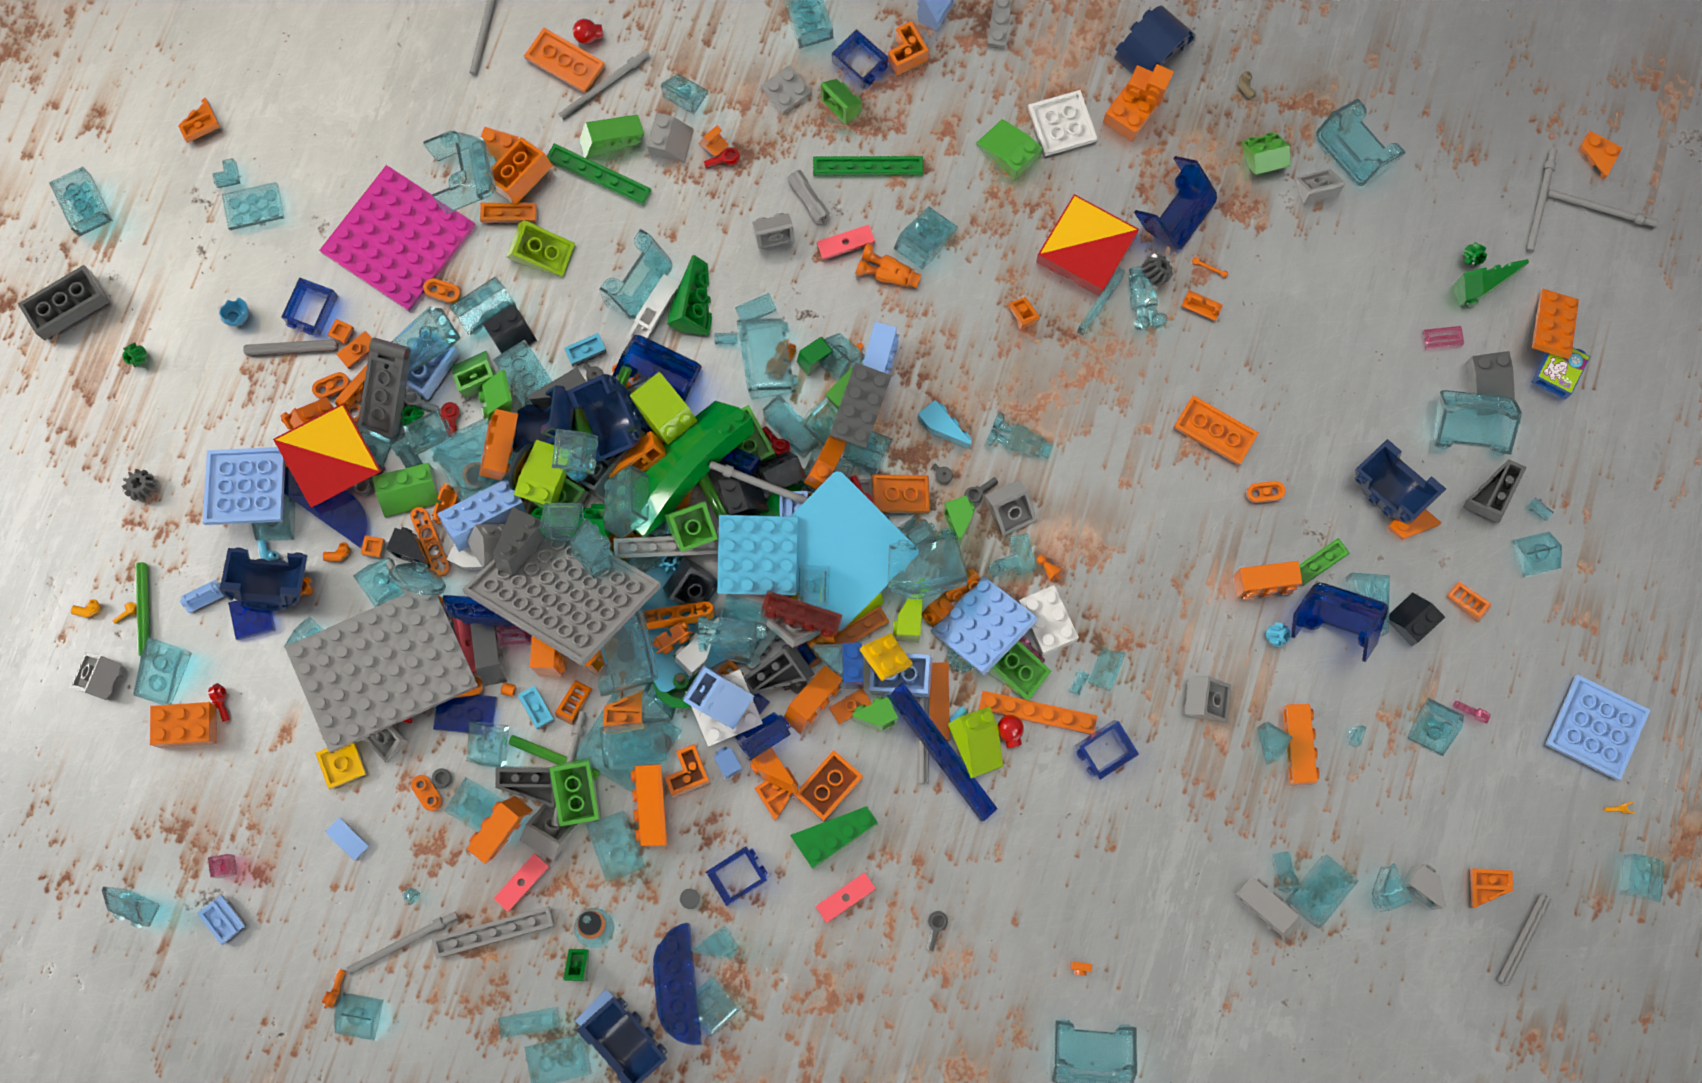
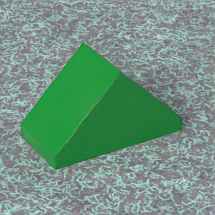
M819 337L799 351L796 362L809 376L833 352V349L823 337Z
M589 949L568 950L563 981H588Z

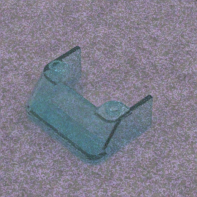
M448 131L423 142L437 162L458 154L461 171L450 176L448 180L449 188L432 194L435 201L446 214L493 195L496 186L488 146L483 138L457 131Z

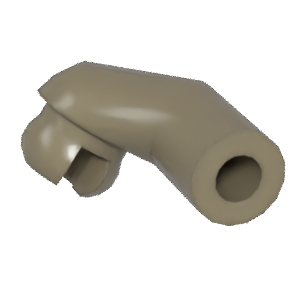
M1245 71L1239 77V89L1251 99L1256 94L1250 87L1253 76L1251 72Z

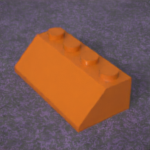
M661 764L633 766L634 770H630L631 782L635 783V790H632V801L636 802L633 818L634 822L638 824V830H635V841L639 842L640 846L667 845Z

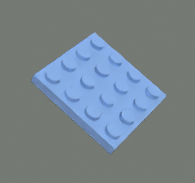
M277 447L207 450L203 507L204 525L282 522L285 460Z
M983 576L978 581L977 586H973L974 588L965 594L954 606V609L930 631L976 670L985 675L1038 619L1029 610Z
M1576 675L1545 745L1619 781L1624 774L1651 710L1580 675Z

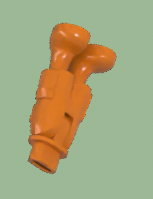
M870 243L866 244L855 275L871 274L875 275L876 280L884 283L917 288L921 274L914 272L915 269L887 254L883 255V258L878 256L873 251V245ZM867 262H872V263L878 264V265H880V267H879V268L873 267V266L869 265Z

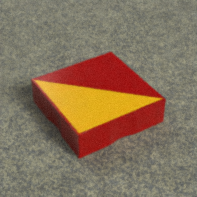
M1074 194L1039 251L1036 263L1058 275L1071 279L1078 286L1101 298L1113 278L1116 268L1136 239L1139 229Z
M345 403L273 439L311 508L382 472Z

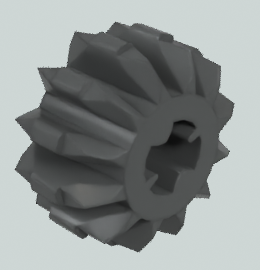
M1160 253L1150 255L1142 264L1144 268L1142 272L1145 273V278H1148L1149 282H1153L1155 286L1167 283L1174 275L1173 267L1169 264L1170 261H1167L1166 256L1163 257Z
M135 469L134 474L128 472L129 478H123V481L126 482V484L122 485V488L126 490L125 495L133 501L138 499L144 502L145 496L149 499L151 498L149 493L156 492L152 488L157 485L153 480L154 476L148 474L146 470L140 471Z

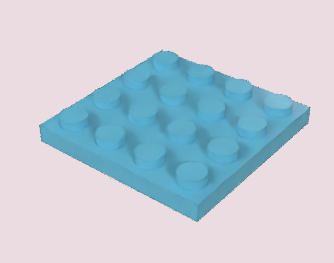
M719 515L717 594L796 595L798 517Z

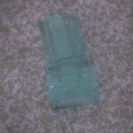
M405 432L388 442L396 456H399L405 468L423 464Z
M1290 851L1273 854L1272 858L1279 889L1285 893L1295 890L1298 887L1299 880L1295 875ZM1284 878L1292 880L1293 885L1291 888L1284 885Z

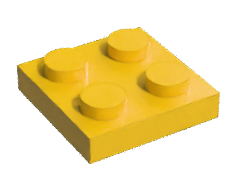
M891 633L860 648L861 653L881 681L913 665Z
M356 743L333 753H330L328 748L315 752L329 790L367 775Z

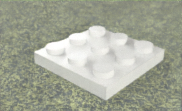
M1081 90L1028 105L1044 156L1097 142L1098 138Z
M740 669L723 676L749 692ZM753 699L734 729L692 707L708 747L763 724Z

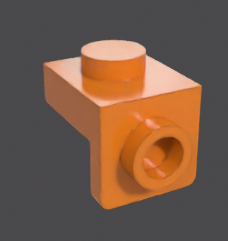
M942 594L924 609L922 617L933 628L954 609V606Z

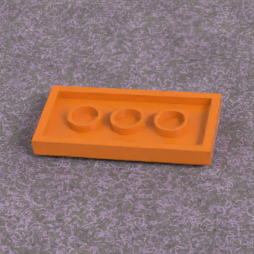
M544 27L524 54V58L583 93L588 91L605 66L602 60Z
M1547 289L1541 290L1532 343L1533 349L1566 359L1571 357L1579 299Z
M1194 395L1190 398L1173 427L1238 466L1242 463L1259 432Z

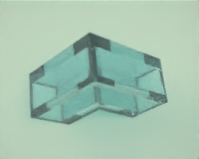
M234 158L222 160L224 171L212 173L214 184L217 188L240 184L238 166Z
M1014 554L995 560L988 568L992 578L1005 574L1007 571L1018 568L1021 562L1018 555Z

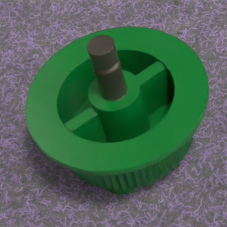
M684 673L676 674L673 678L675 688L668 692H661L653 681L654 690L658 698L670 707L679 709L691 707V705L683 701V697L698 673L691 679H688Z

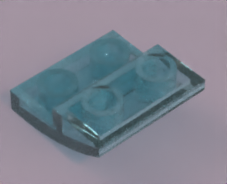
M713 977L706 981L682 1004L709 1037L715 1034L740 1010L733 999Z

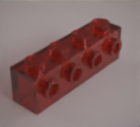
M768 590L761 608L762 612L765 613L764 616L775 620L778 617L784 619V623L792 626L797 623L802 625L804 630L813 632V629L821 631V635L832 638V635L837 636L843 617L842 614Z

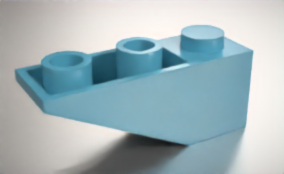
M934 400L918 413L917 419L929 433L964 448H971L972 439L966 431L962 432L958 421L946 413L948 411L942 403L939 404Z

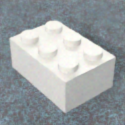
M1055 585L1018 601L1019 604L1038 619L1029 631L1041 657L1078 640L1077 632Z

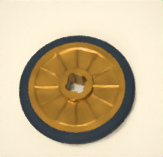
M534 444L525 445L512 462L508 476L509 487L512 490L516 489L519 476Z

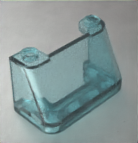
M1356 99L1332 112L1316 131V139L1356 185L1363 186L1402 158L1406 152L1397 143H1390L1386 147L1383 146L1362 122L1366 117L1367 110L1364 104L1359 99Z
M642 229L638 231L634 238V244L640 250L641 255L624 280L620 281L617 278H609L599 289L606 306L631 320L636 319L664 274L668 276L673 268L671 258L654 238Z
M783 318L737 320L746 383L751 400L796 392L795 386H798L797 375L792 373L786 333H789L788 321L784 322Z
M1442 390L1438 398L1433 437L1434 446L1439 449H1447L1452 446L1453 442L1489 446L1496 455H1511L1522 412L1517 402L1510 397Z
M941 529V531L937 532L936 540L913 545L907 540H899L897 543L889 545L888 590L909 599H921L967 585L968 575L956 533L952 532V529Z
M640 608L601 648L607 675L601 677L598 681L601 696H608L656 681L658 678V668L645 616Z
M1067 1019L1055 1020L1051 1080L1054 1083H1134L1137 1075V1027L1123 1024L1116 1028L1114 1033L1074 1029V1024Z

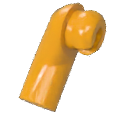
M92 599L86 607L73 605L71 614L89 618L99 611L100 604L97 600Z

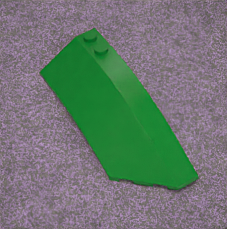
M715 400L695 416L697 419L696 423L670 444L665 443L666 456L634 480L631 528L645 538L666 521L665 515L672 513L692 488L711 470L708 468L710 462L718 463L755 432L753 419L750 415L739 407Z

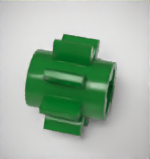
M1476 242L1468 245L1463 253L1466 257L1464 262L1474 267L1482 264L1487 258V254L1484 252L1487 248Z
M134 342L123 348L125 352H123L122 357L125 363L133 364L134 367H137L146 362L144 358L147 357V352L143 346H137Z
M413 405V407L407 406L402 411L403 418L400 421L409 429L418 428L424 421L422 416L425 413L416 405Z

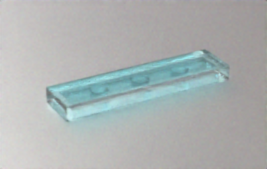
M1122 268L1117 270L1079 325L1077 333L1082 336L1086 333L1122 281L1125 270Z

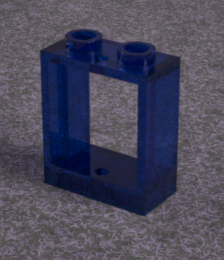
M857 29L831 53L832 62L862 89L867 85H871L875 81L876 76L879 73H883L888 67V56ZM858 45L878 61L864 77L844 61Z
M299 277L281 318L286 322L285 325L292 329L298 327L303 329L302 331L312 336L313 334L321 335L338 295L333 289ZM305 292L326 299L314 326L294 319Z
M773 712L761 720L763 724L735 736L741 749L750 760L791 735L788 730L791 726L781 714L778 716Z
M1112 720L1075 745L1077 748L1076 754L1081 761H1085L1087 764L1086 770L1089 775L1099 780L1139 755L1117 720ZM1111 730L1125 753L1098 770L1084 747Z
M745 846L706 871V874L727 907L768 881L766 877L769 874L763 865L759 867L756 859H758V856L753 848L749 850ZM746 854L760 880L731 897L717 872Z

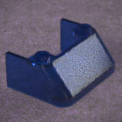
M1175 156L1173 159L1181 170L1175 179V186L1179 191L1160 218L1156 214L1135 210L1134 214L1148 233L1169 247L1180 250L1185 246L1216 203L1217 192L1197 160Z
M634 335L621 354L613 376L615 378L618 376L622 366L632 369L629 378H633L637 374L649 380L660 372L682 400L686 402L702 367L698 362L641 335Z
M1316 583L1293 613L1291 637L1295 638L1302 627L1316 630L1324 623L1359 635L1357 642L1364 648L1362 661L1366 662L1378 643L1387 616L1388 606L1382 601L1326 583Z

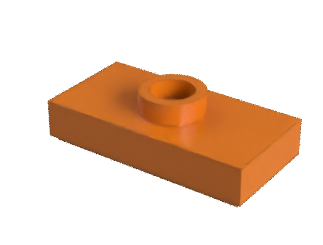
M364 331L336 354L348 369L352 368L369 354L371 336Z
M861 688L832 705L829 709L840 725L852 718L855 708L864 704L867 707L872 702L864 689Z

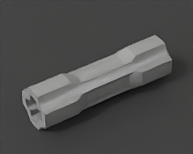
M797 170L790 174L788 177L789 183L803 200L816 223L820 224L830 217V212L815 194L802 171Z

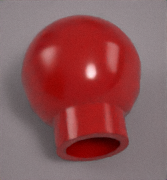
M584 18L574 24L572 33L577 42L589 44L595 39H602L603 30L601 24H595L593 21Z
M1014 715L1002 717L998 722V731L1000 738L1006 742L1007 748L1022 745L1021 737L1024 732V725L1021 719Z

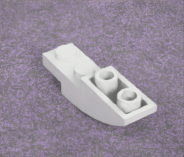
M665 274L661 277L637 315L632 328L626 336L628 340L643 348L659 318L663 315L680 285L679 282Z

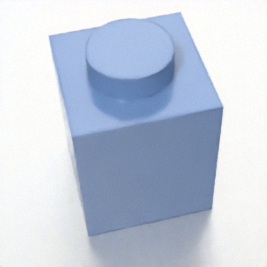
M723 747L716 751L717 755L714 756V759L725 779L743 770L731 747L728 749Z

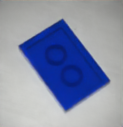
M486 695L452 698L437 705L433 730L492 736L498 697Z

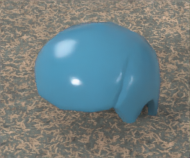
M237 298L236 301L227 300L219 310L221 321L233 327L245 323L249 315L246 301L241 298Z

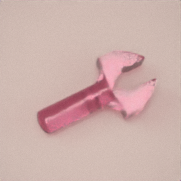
M1022 636L1019 641L1044 663L1045 659L1031 646L1032 643Z
M1457 700L1453 703L1454 708L1474 716L1475 720L1488 723L1491 714L1481 708L1477 710Z

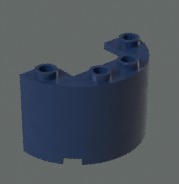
M1161 5L1152 11L1148 9L1144 13L1143 19L1140 22L1136 21L1131 26L1129 35L1116 47L1115 51L1117 53L1114 59L1131 74L1134 73L1137 65L1153 72L1157 64L1162 66L1179 48L1184 50L1195 39L1196 34Z
M602 374L565 391L572 408L582 407L597 441L588 445L595 463L627 450L639 442L641 436V413L629 396L632 393L627 391L615 376Z
M555 385L546 391L545 395L552 397V404L546 409L542 410L535 405L526 404L517 410L518 418L515 428L513 452L518 453L525 445L535 444L536 440L565 449L569 448L574 409L570 404L565 392L567 390H565L564 386Z
M1387 439L1355 469V480L1368 495V501L1382 509V513L1386 517H1393L1405 524L1412 523L1446 488L1432 476L1427 481L1424 480L1400 459L1402 451Z
M240 547L228 548L219 589L227 599L232 601L234 598L240 601L239 605L264 611L288 609V605L292 604L295 606L300 600L308 556L296 552L287 553L288 562L283 560L250 559L247 549Z
M613 996L576 1031L589 1046L592 1045L618 1075L616 1078L621 1083H642L667 1060L666 1054L668 1051L661 1043L658 1044L654 1039V1036H656L655 1032L649 1026L645 1028L641 1023L642 1017L636 1011L631 1012L627 1008L628 1004L621 996L619 998Z

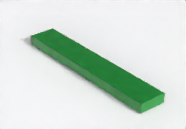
M555 143L547 154L552 164L639 205L644 206L652 191L651 188Z
M813 156V176H923V156Z

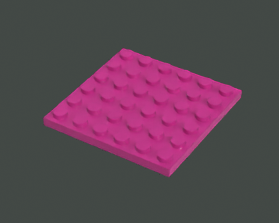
M385 165L319 251L410 312L424 294V283L428 279L437 277L476 225L473 221L408 178Z

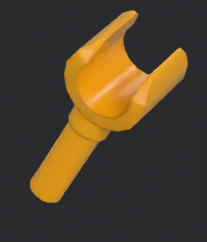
M128 602L124 604L126 611L122 612L112 621L116 624L124 617L137 614L136 603Z
M1633 802L1622 803L1621 806L1604 807L1605 812L1618 811L1626 815L1636 812L1628 810V805L1634 804Z

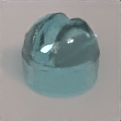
M408 887L407 890L403 891L402 897L408 905H412L418 900L420 893L415 888Z

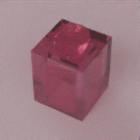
M223 854L208 857L210 878L219 879L238 875L235 855Z

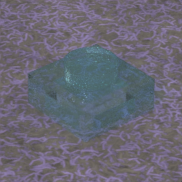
M1359 724L1351 728L1348 734V739H1350L1348 745L1355 748L1360 746L1367 727Z

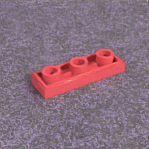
M866 225L817 241L816 243L822 260L865 247L867 243L874 244L875 239L870 226Z
M454 615L452 617L455 636L472 673H477L470 625L472 615Z
M534 853L493 899L509 912L550 866ZM521 879L525 880V884L523 886L519 885V881Z
M864 872L815 907L825 922L828 923L876 888ZM844 894H848L850 897L847 902L842 900Z

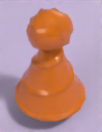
M1039 555L1037 562L1045 568L1048 581H1052L1055 577L1059 580L1061 578L1059 574L1063 568L1046 562L1047 557L1045 555Z
M828 626L819 637L807 641V645L809 648L816 647L817 643L835 645L834 636L838 634L837 632L832 633Z

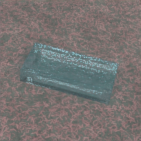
M769 293L735 307L742 325L777 311Z
M1028 533L1009 537L1017 575L1036 571Z

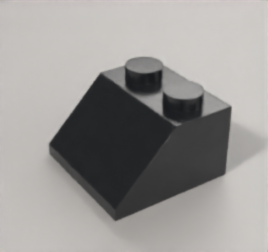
M515 304L483 323L484 328L505 360L537 342L536 337Z
M785 451L754 466L761 480L781 488L797 485L806 477L798 456L790 451Z
M748 474V475H750V476H753V477H755V478H758L757 475ZM731 476L730 478L718 480L729 515L753 516L769 510L762 488Z
M405 527L401 529L394 528L386 549L396 558L431 569L429 560L417 535Z
M684 557L664 585L663 590L670 600L680 605L709 602L717 590L718 579L697 563Z
M1413 592L1385 617L1388 623L1411 646L1420 642L1445 618L1433 603Z

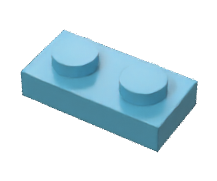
M599 333L564 348L572 366L606 352Z
M535 685L518 695L536 729L554 720Z

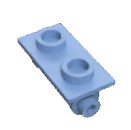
M214 580L181 596L180 603L183 607H186L188 613H191L224 597L219 589L218 581Z

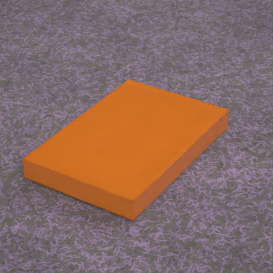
M928 475L871 476L874 505L882 513H930Z

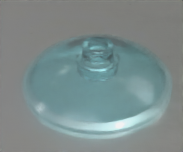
M421 562L398 564L391 567L388 571V578L392 583L413 593L439 595L446 588L443 578L432 568Z

